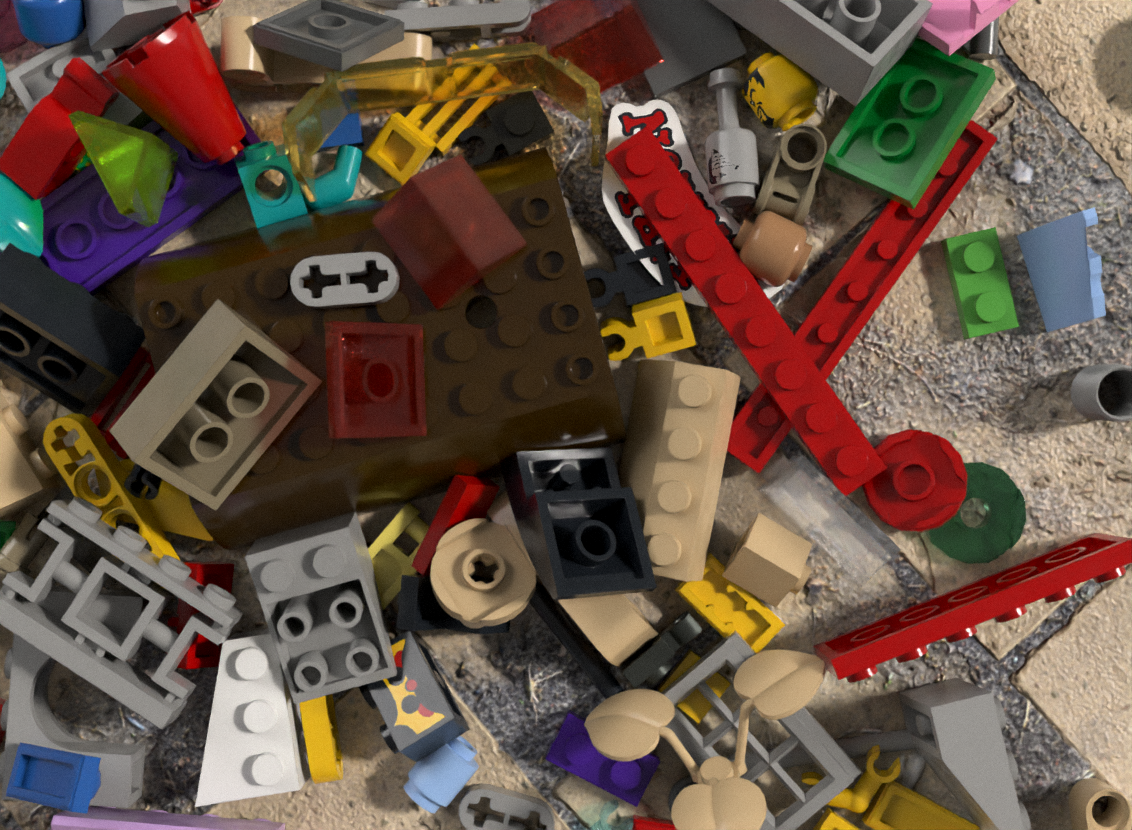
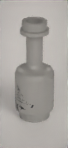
M721 68L710 73V82L708 83V91L716 94L719 122V130L709 134L705 141L708 190L711 195H714L715 205L726 208L741 207L754 203L756 201L755 191L760 188L756 136L751 130L740 128L737 92L742 90L744 81L741 79L740 70L735 68Z

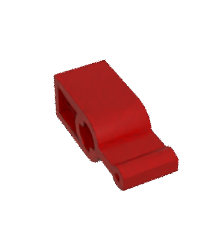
M80 57L72 58L64 68L63 75L52 92L33 107L0 157V170L35 200L48 196L70 178L97 137L98 128L96 126L109 107L117 100L120 92Z

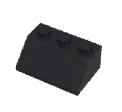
M9 243L0 255V367L70 411L90 417L122 376L146 339L144 330L128 315L113 310L93 297L82 285L68 281L45 266L37 256L24 252Z

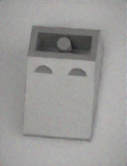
M356 511L255 540L246 553L245 559L294 704L397 675L372 560Z
M958 678L898 692L906 729L911 735L916 751L980 829L1031 830L1027 810L1023 803L1018 801L1013 781L1018 780V768L1013 754L1009 749L1005 748L1001 729L1006 726V717L999 699L993 696L991 691Z

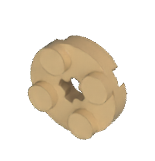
M475 518L455 525L441 537L436 547V553L432 558L430 579L433 593L440 606L451 617L460 620L465 626L478 629L483 626H495L505 623L522 612L536 590L537 572L516 527L507 523L503 526L499 523L488 522V519ZM480 560L485 566L495 564L498 570L493 574L494 581L485 584L483 581L475 582L472 580L471 576L475 573L473 564Z

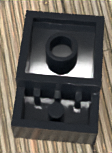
M611 447L515 452L501 469L507 495L530 560L553 600L650 592L657 588L632 487L621 488Z

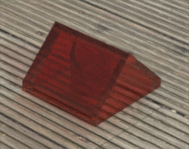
M558 0L531 15V24L538 55L573 108L583 105L665 61L637 0Z
M461 154L410 177L371 220L437 310H440L527 245Z
M344 321L325 322L329 439L427 436L423 325Z

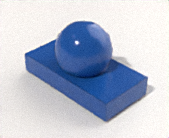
M20 742L6 796L70 812L87 814L90 800L96 796L101 786V772L99 770L101 758Z

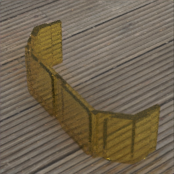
M528 42L456 51L447 54L446 58L425 60L422 57H408L359 63L342 72L332 69V72L324 73L325 81L318 89L316 87L311 88L282 122L286 156L292 165V173L308 201L314 202L317 199L312 157L349 113L541 90L585 123L591 166H599L603 111L600 88L597 81L565 58L559 56L558 60L547 53L546 45L539 46L537 43Z

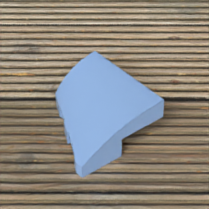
M1095 207L1017 235L1047 332L1106 316L1105 298L1101 287V256L1094 253L1087 246L1085 227L1098 224Z

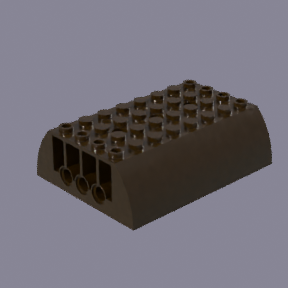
M546 147L308 212V214L258 229L253 227L143 258L137 268L134 297L155 374L216 300L219 299L259 328L322 381L216 511L189 495L191 506L207 532L220 546L227 550L249 547L257 539L356 511L357 516L447 492L455 475L485 477L489 479L503 476L501 469L515 452L606 448L626 441L625 427L615 382L558 177ZM358 252H378L385 255L396 266L400 277L399 288L395 295L387 302L377 305L315 309L305 305L295 297L290 285L291 273L295 266L303 259L313 256ZM376 263L368 265V274L350 276V284H365L369 287L371 293L378 292L379 283L388 281V273L380 272ZM320 268L313 269L312 279L304 280L303 287L313 291L315 298L322 297L324 287L341 285V278L325 277L321 273ZM487 298L495 303L497 317L493 324L486 328H476L468 323L466 309L474 299ZM372 327H383L391 336L390 349L381 357H369L362 349V337Z

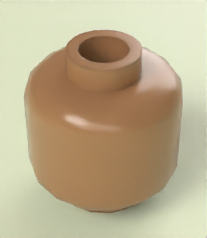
M764 211L759 214L754 223L744 219L732 243V247L740 251L738 256L752 276L773 287L783 285L787 279L792 282L797 280L813 246L806 243L807 232L804 227L771 211Z

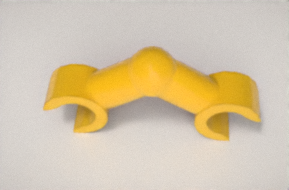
M879 744L873 746L866 755L867 769L854 788H845L826 805L848 809L854 813H863L868 808L870 800L882 783H889L898 777L901 771L900 758H897L889 769L879 770L874 766V761L880 754ZM816 772L801 774V781L810 785H816L823 779Z

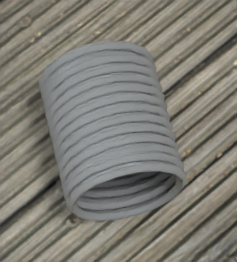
M1098 364L1088 366L1077 374L1072 382L1070 393L1072 403L1079 413L1086 418L1101 421L1125 422L1132 420V366ZM1110 373L1118 381L1121 393L1119 402L1114 409L1107 412L1099 402L1098 389L1103 378Z

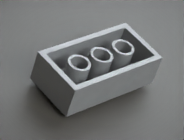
M707 0L854 106L867 95L913 45L933 5L928 0Z

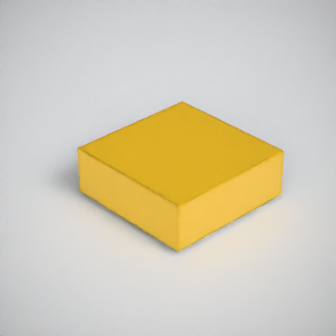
M395 112L389 116L365 152V155L402 186L411 183L437 143L399 112Z
M689 649L660 684L658 691L663 692L671 683L700 660L701 657ZM718 671L705 681L719 698L731 685L730 681ZM698 689L677 705L698 724L713 707Z

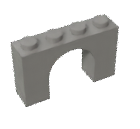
M54 585L47 597L36 603L62 619L77 594L65 586ZM101 589L86 614L126 639L150 601L135 591ZM14 633L13 648H10L7 652L4 665L5 676L7 679H10L9 699L5 701L2 707L0 718L1 728L3 731H6L5 751L0 755L1 800L24 801L6 796L17 749L20 742L101 758L99 764L101 786L96 796L90 800L89 805L128 808L142 796L146 745L87 741L65 730L56 720L48 700L49 678L57 661ZM144 639L138 650L152 643Z

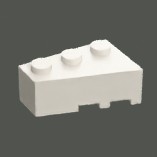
M269 628L236 633L227 638L222 644L195 807L298 791L310 778L299 703L294 704Z

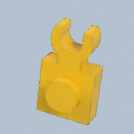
M682 292L633 305L632 315L634 320L627 321L623 318L612 317L600 324L602 337L609 336L610 334H619L624 338L622 343L608 347V357L611 361H620L627 358L634 348L643 346L646 358L648 359L696 345V337Z

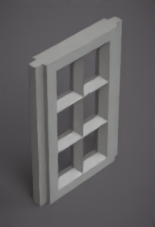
M736 630L729 636H726L661 692L673 703L675 715L666 727L675 733L698 767H701L707 759L719 756L711 746L732 728L738 734L740 708L732 713L705 683L725 664L736 674L737 669L742 663L756 654ZM696 689L701 692L725 719L704 738L676 708L678 704ZM805 707L788 717L777 720L791 736L770 754L748 731L747 745L761 761L741 778L753 783L770 769L797 799L776 818L767 809L765 820L760 830H796L861 774V769ZM798 744L827 775L806 793L801 790L777 763Z

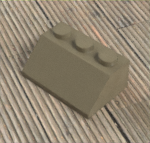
M217 299L109 431L134 463L216 511L322 381L259 328Z

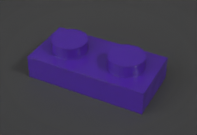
M569 710L545 755V759L637 807L660 763V758L651 752L642 758L632 761H616L605 757L596 750L591 742L589 733L584 726L586 718Z

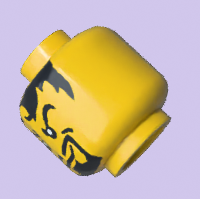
M772 52L761 55L750 64L747 69L750 75L744 82L742 94L764 127L769 129L781 128L782 131L786 132L792 126L804 123L814 114L817 109L815 101L819 95V88L808 72L783 54L775 56Z

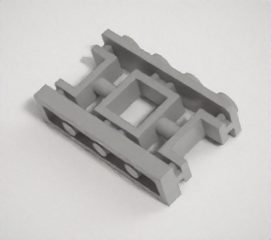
M74 497L72 500L52 501L46 510L50 514L47 518L42 519L37 528L58 541L59 544L36 580L20 570L7 573L2 581L4 585L0 590V624L160 729H163L178 718L188 702L186 701L187 697L191 695L197 686L175 672V669L197 635L201 634L216 645H219L226 641L231 633L230 630L234 624L239 622L244 612L234 606L236 599L226 590L214 584H208L207 587H204L190 578L191 569L178 559L169 555H163L160 558L144 548L147 541L135 531L124 526H118L115 529L101 520L102 511L92 503L79 497ZM85 537L111 553V555L100 558L90 575L69 563ZM110 576L150 601L126 639L86 614ZM56 581L77 594L62 619L36 603L47 597ZM173 594L201 611L191 616L180 635L157 620ZM144 639L167 653L152 678L126 661L134 657Z

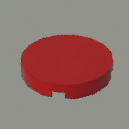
M907 429L888 435L874 447L887 468L863 484L862 488L869 507L882 522L899 531L923 533L942 527L958 513L966 498L968 475L961 455L947 439L930 432Z

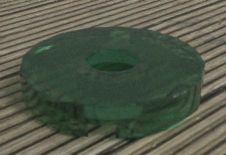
M983 462L964 463L968 475L966 498L958 513L942 527L925 533L930 543L949 558L967 564L989 563L999 558L998 556L1004 554L1019 541L1026 522L1025 499L1020 489L1010 479L1011 477L1002 469ZM971 498L979 499L986 510L984 520L976 527L967 526L961 518V508Z

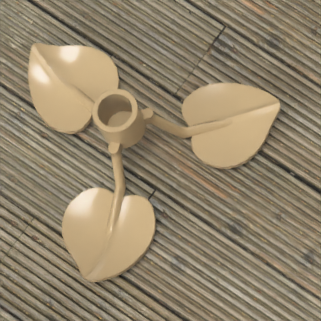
M781 649L757 653L742 663L737 669L733 680L736 694L746 700L740 708L735 760L733 762L722 756H714L704 761L701 767H698L675 733L666 727L675 715L673 703L665 695L650 689L627 690L607 698L588 715L584 726L596 750L605 757L616 761H632L646 756L655 749L660 737L670 743L689 770L693 782L698 783L680 791L673 802L671 816L676 830H760L767 813L765 796L758 786L747 779L741 778L747 772L745 754L750 714L756 708L763 718L778 720L802 709L812 699L823 682L826 672L824 660L815 655Z

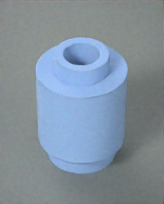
M462 736L455 738L415 763L408 772L409 780L403 786L405 792L415 803L430 813H436L441 806L447 807L479 768L478 763L474 759L477 750Z

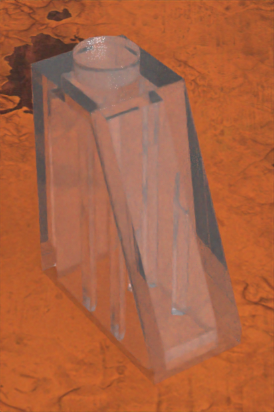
M781 455L762 473L761 476L766 482L758 491L805 540L813 544L812 547L843 579L862 587L901 550L803 455H793L789 460L784 455Z

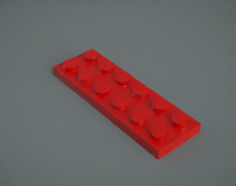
M1102 533L1090 534L816 644L813 647L817 656L824 660L826 670L838 680L846 678L849 683L864 680L878 672L876 665L893 658H896L898 663L916 659L928 652L926 645L943 638L948 643L976 634L977 629L975 625L992 618H995L997 623L1010 621L1024 615L1027 612L1025 607L1027 604L1044 598L1046 603L1063 600L1077 592L1075 588L1077 584L1092 578L1095 583H1101L1124 575L1126 573L1124 565L1132 563V538Z

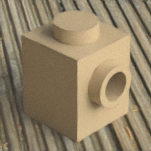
M758 513L737 540L722 576L770 605L777 607L789 591L796 595L806 583L811 573V567L806 565V561L813 544Z

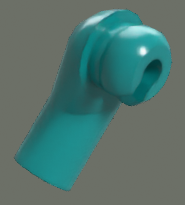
M348 145L338 147L333 170L310 181L302 192L305 206L308 210L315 211L340 204L352 197L363 157V152L360 149Z

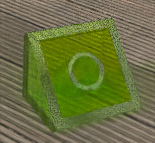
M79 110L68 115L118 212L148 228L158 223L179 153L152 133Z

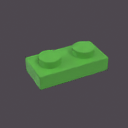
M996 227L942 240L941 245L964 340L1019 327Z

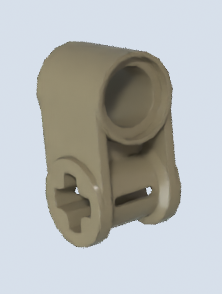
M801 123L792 126L779 139L768 169H766L760 182V188L756 193V201L753 203L751 213L759 215L764 211H771L800 226L803 225L814 196L815 183L827 149L825 136L818 128L811 124ZM796 138L808 142L812 149V159L810 162L798 163L794 161L788 154V142Z

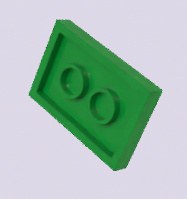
M916 38L913 45L856 105L824 157L823 164L825 168L914 210L995 82L994 69L955 53L947 56L930 43Z

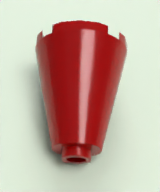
M187 10L164 23L163 26L166 30L162 28L152 35L148 34L108 64L106 66L107 69L101 73L111 85L203 163H208L215 159L218 165H222L244 149L240 140L247 132L197 19H195L190 10Z

